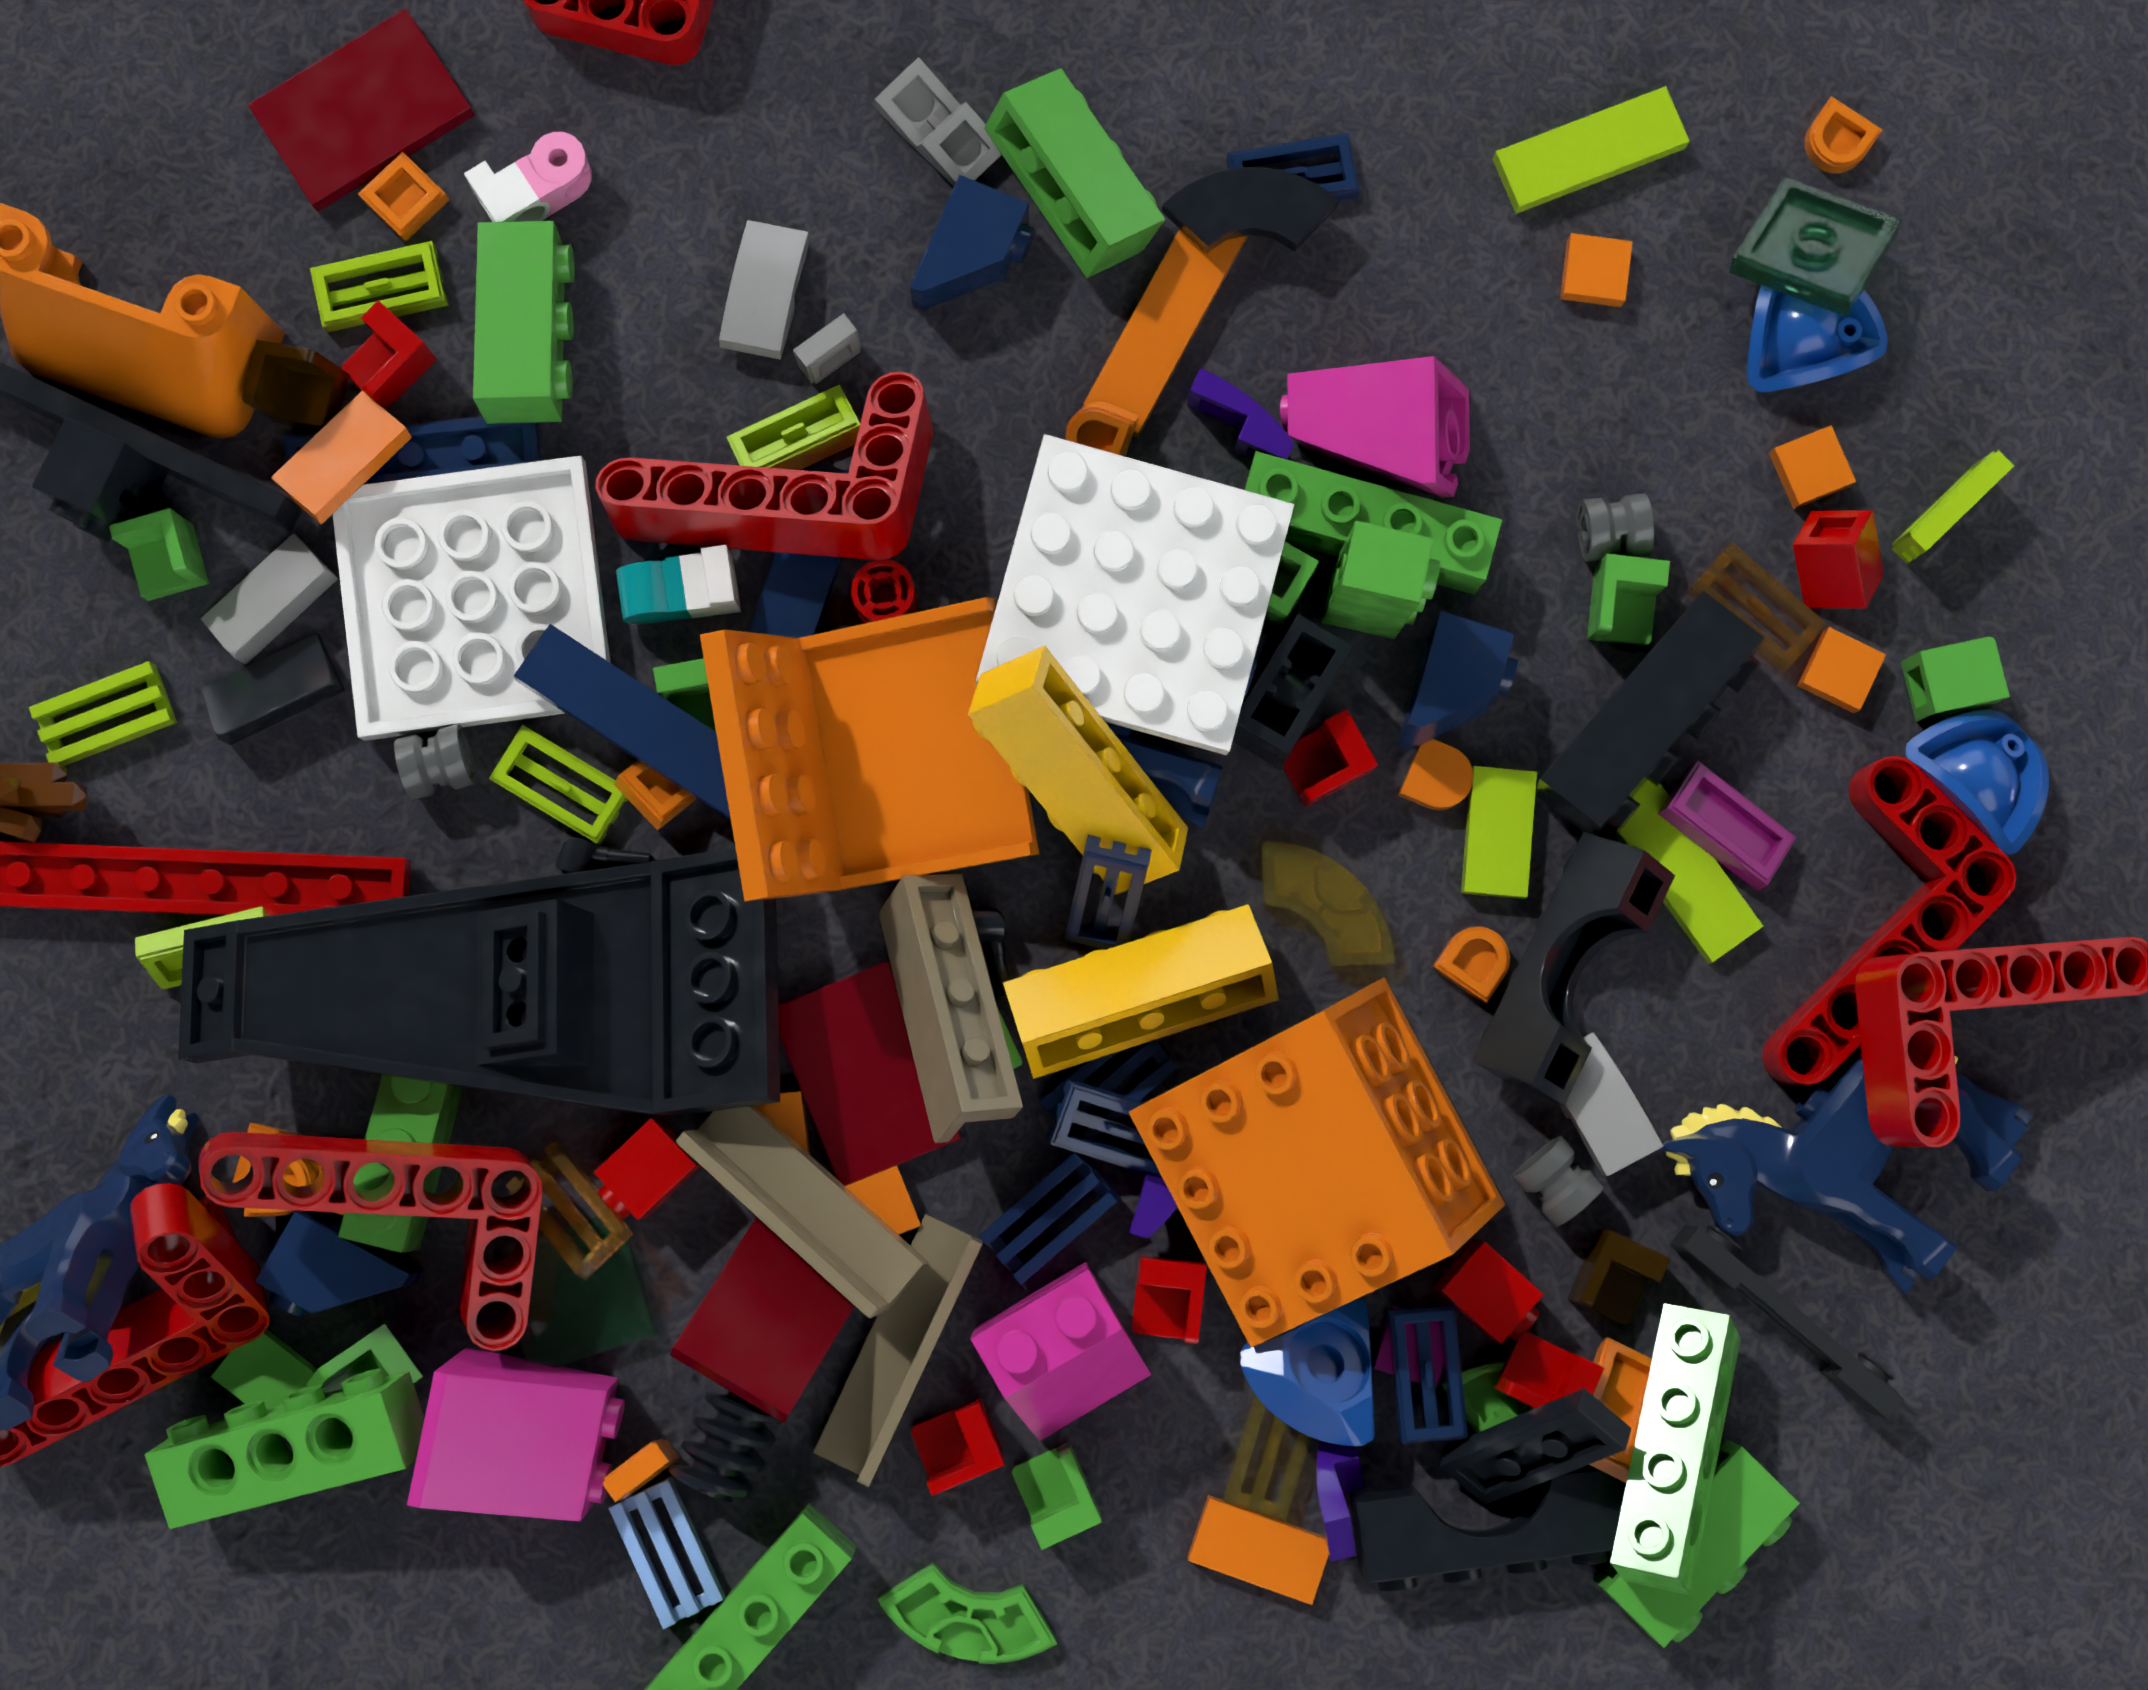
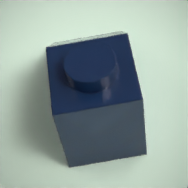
M959 174L910 285L913 306L923 310L1004 279L1012 261L1022 264L1028 255L1036 231L1035 228L1028 226L1029 203Z
M1441 611L1428 635L1397 747L1408 751L1485 714L1497 693L1506 696L1512 685L1518 665L1517 659L1508 657L1514 633Z
M295 1211L255 1282L272 1291L268 1298L271 1303L293 1315L304 1317L307 1311L316 1313L417 1283L424 1271L383 1248L339 1238L341 1225L315 1211Z

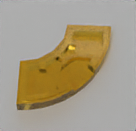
M1261 841L1263 906L1288 910L1308 922L1324 944L1329 967L1395 964L1393 943L1384 916L1374 898L1352 873L1336 861L1312 849L1284 842Z

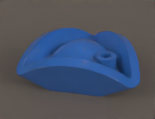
M1791 251L1773 255L1767 264L1754 312L1747 363L1748 384L1757 392L1777 391L1835 377L1881 358L1886 353L1888 338L1882 317L1870 296L1846 272L1821 258Z
M1994 710L1963 713L1929 727L1906 744L1905 755L1907 759L1916 764L2006 855L2017 853L2036 828L2045 808L2049 789V772L2045 756L2040 747L2010 716Z
M1355 1299L1256 1346L1250 1347L1248 1342L1243 1346L1240 1352L1241 1367L1248 1384L1264 1406L1281 1421L1307 1436L1332 1444L1363 1446L1373 1440L1375 1436L1370 1320L1369 1308L1364 1299Z

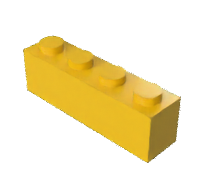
M1045 645L980 675L968 712L975 730L981 738L993 745L1009 765L1016 781L1029 789L1046 810L1053 826L1066 834L1082 856L1088 835L1101 838L1099 847L1112 850L1114 841L1126 844L1124 853L1137 856L1139 847L1152 850L1144 884L1180 870L1188 832L1187 825L1103 718L1098 715L1092 704ZM1095 865L1093 873L1099 875L1104 881L1107 868ZM1120 871L1115 895L1129 890L1132 878L1131 873Z
M1249 904L1229 911H1217L1204 919L1169 930H1158L1146 935L1144 938L1107 950H1095L1082 958L1047 969L1033 970L1022 977L1003 982L1033 1079L1279 1000L1273 964Z

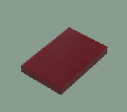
M406 8L247 104L317 212L376 177L402 151L407 156H410L475 116L468 102Z
M888 961L778 1006L779 1037L837 1180L844 1186L898 1166L961 1139L959 1131H957L949 1142L935 1143L933 1140L893 972Z
M756 1217L675 1342L670 1356L785 1423L855 1305L764 1222Z

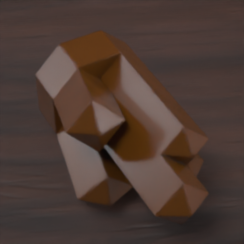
M54 762L0 763V833L35 843L40 834L43 820L34 816L63 817L67 811H84L88 799L87 787L75 782H66L68 776L67 768Z

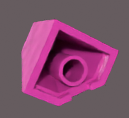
M1435 356L1287 374L1288 395H1283L1281 398L1280 417L1284 430L1297 443L1314 453L1440 498L1454 497L1458 486V479L1456 474H1450L1453 464L1466 463L1470 451L1469 389Z

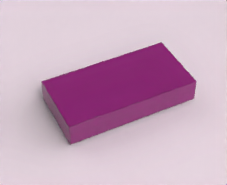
M1698 760L1686 768L1658 812L1662 818L1756 891L1768 886L1797 838Z

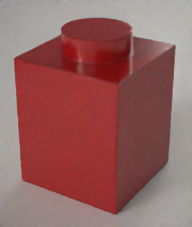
M650 1118L594 1171V1174L604 1183L598 1190V1193L624 1219L630 1213L637 1220L648 1218L702 1167L676 1143L679 1137L661 1118Z
M1477 1239L1472 1241L1433 1286L1436 1291L1452 1305H1455V1308L1486 1336L1500 1344L1508 1336L1514 1341L1519 1339L1533 1325L1540 1314V1311L1534 1306L1544 1295L1485 1241Z

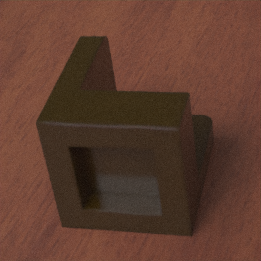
M257 340L242 400L276 423L320 431L340 412L350 374L315 350Z
M1598 1228L1567 1299L1620 1324L1626 1325L1632 1319L1648 1279L1661 1282L1671 1258L1611 1230Z

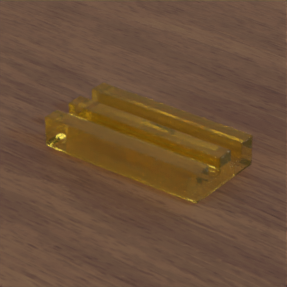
M1254 1393L1222 1499L1225 1502L1286 1521L1311 1437L1299 1431L1296 1432L1276 1501L1272 1502L1264 1499L1286 1427V1423L1274 1415L1251 1494L1241 1492L1266 1409Z

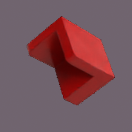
M378 300L361 317L373 334L343 363L341 369L350 374L349 379L361 391L365 392L387 411L437 358L416 334Z
M1811 511L1792 544L1804 605L1808 608L1866 609L1884 573L1874 511Z
M1348 709L1325 720L1320 729L1299 739L1282 768L1304 808H1307L1370 774L1378 764Z
M1139 1255L1131 1325L1132 1331L1136 1334L1183 1339L1184 1343L1198 1344L1207 1265L1203 1262Z
M1525 1332L1519 1339L1515 1340L1494 1385V1389L1533 1408H1537L1582 1388H1585L1593 1395L1605 1368L1582 1356L1559 1348L1529 1332Z
M981 1397L920 1422L911 1429L912 1438L928 1475L926 1484L931 1496L1005 1465L1006 1457Z

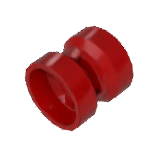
M875 560L865 564L857 571L852 581L851 596L858 616L864 624L917 612L918 598L911 574L903 565L892 560Z

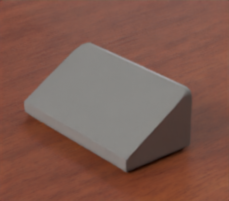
M293 533L210 609L201 620L230 655L246 665L335 583L338 578Z

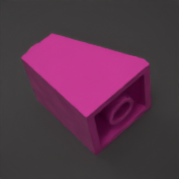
M1087 1262L1080 1264L974 1327L970 1338L1004 1399L1039 1441L1151 1375Z
M466 1347L434 1371L407 1505L425 1509L581 1521L592 1508L593 1502L602 1504L607 1493L602 1483L605 1481L603 1478L611 1473L612 1465L602 1462L607 1438L616 1439L625 1406V1400L615 1398L619 1378Z

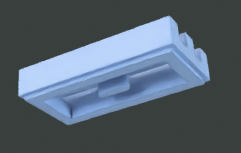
M672 1477L608 1508L663 1629L675 1624L680 1619L688 1618L709 1605L712 1606L722 1601L726 1597ZM659 1497L663 1499L704 1589V1592L697 1596H694L652 1503L653 1500ZM637 1508L681 1603L675 1607H672L630 1514V1511Z

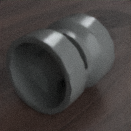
M1646 494L1624 495L1617 503H1607L1603 498L1580 499L1577 508V530L1580 552L1584 561H1598L1606 554L1623 552L1626 556L1632 557L1649 556L1651 554L1654 544V519L1652 507Z
M460 724L439 728L434 737L428 738V743L417 735L395 740L394 753L402 785L410 800L432 796L437 789L438 783L442 787L448 785L453 789L476 785L477 775L471 747L466 733Z
M1558 1136L1545 1144L1525 1161L1512 1176L1524 1192H1541L1538 1198L1542 1202V1213L1554 1227L1564 1224L1581 1212L1604 1188L1602 1182L1592 1171L1582 1170L1579 1165L1571 1166L1574 1161L1575 1151L1562 1136Z

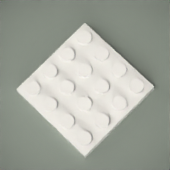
M1044 434L975 686H977L982 673L1045 645L1105 722L1227 755L1231 749L1294 504Z
M582 456L365 484L333 513L358 738L368 741L438 731L439 728L460 724L462 727L564 714L563 711L517 682L513 676L549 624H552L610 662L586 462Z

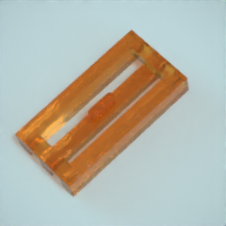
M1733 542L1724 548L1714 562L1709 565L1699 579L1687 590L1695 599L1704 590L1763 635L1765 638L1757 652L1781 673L1789 669L1827 625L1824 620ZM1729 564L1732 565L1803 626L1805 630L1800 635L1796 634L1774 615L1766 605L1755 596H1752L1723 570ZM1713 582L1716 585H1718L1723 591H1725L1730 597H1732L1737 603H1739L1745 610H1747L1752 616H1754L1759 622H1761L1766 628H1768L1774 635H1776L1781 641H1783L1789 648L1786 651L1783 648H1781L1776 642H1774L1769 636H1767L1762 630H1760L1754 623H1752L1747 617H1745L1740 611H1738L1733 605H1731L1725 598H1723L1718 592H1716L1710 585Z
M552 1141L544 1149L548 1155L541 1162L533 1159L530 1163L541 1179L542 1190L592 1252L585 1257L542 1202L538 1227L574 1273L586 1280L634 1233L598 1193V1189L561 1145ZM558 1169L562 1171L611 1232L605 1240L601 1239L552 1178V1175ZM514 1177L506 1184V1187L514 1194L522 1186L524 1178L520 1180Z

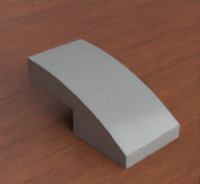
M919 57L871 102L892 127L953 186L959 174L975 181L1002 155L985 131L984 127L986 124L967 102L960 105Z
M747 220L726 301L719 337V348L781 360L794 315V296L807 255L808 232Z
M1592 1032L1583 1037L1592 1047V1050L1565 1106L1560 1104L1559 1106L1566 1119L1572 1120L1601 1176L1607 1177L1662 1148L1663 1144L1618 1067L1597 1036Z

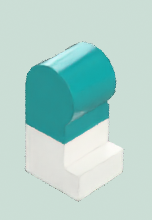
M727 545L701 548V553L665 558V561H646L628 564L616 570L622 619L625 623L648 624L741 612L734 559Z

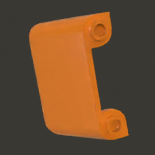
M0 203V315L11 355L19 365L41 378L209 437L224 439L235 436L245 429L255 410L243 402L242 394L256 342L261 340L281 344L285 332L240 286L206 275L197 274L185 277L173 286L166 298L161 313H157L83 287L78 276L83 262L75 255L59 250L52 245L50 232L38 218L23 210Z

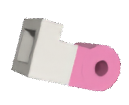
M551 132L543 135L535 143L531 154L522 157L496 174L492 172L486 161L464 173L473 193L492 222L542 221L581 197L588 190L592 181V170L582 144L573 135L565 132Z

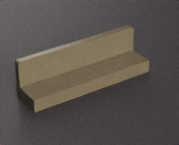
M963 875L903 876L881 908L879 918L933 1140L935 1143L949 1142L965 1122L1014 1118L1023 1108Z
M756 1106L713 1111L698 1130L684 1131L676 1140V1143L868 1318L887 1312L928 1263L922 1255Z
M927 1213L925 1214L910 1246L922 1255L928 1263L887 1312L877 1316L813 1451L814 1454L858 1474L857 1482L867 1487L870 1486L983 1245L981 1239Z

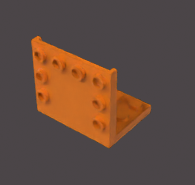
M984 597L801 638L733 630H719L700 635L744 901L829 893L901 880L903 876L928 875L1039 854L1028 788L1016 781L1007 762L989 741L979 736L972 720L968 716L977 687L975 686L976 678L997 606L995 598Z
M1385 977L1310 1018L1129 1111L1140 1136L1250 1347L1256 1346L1453 1255L1506 1205Z

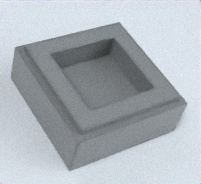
M843 313L793 349L800 370L811 384L813 382L817 384L861 352V344L857 329Z

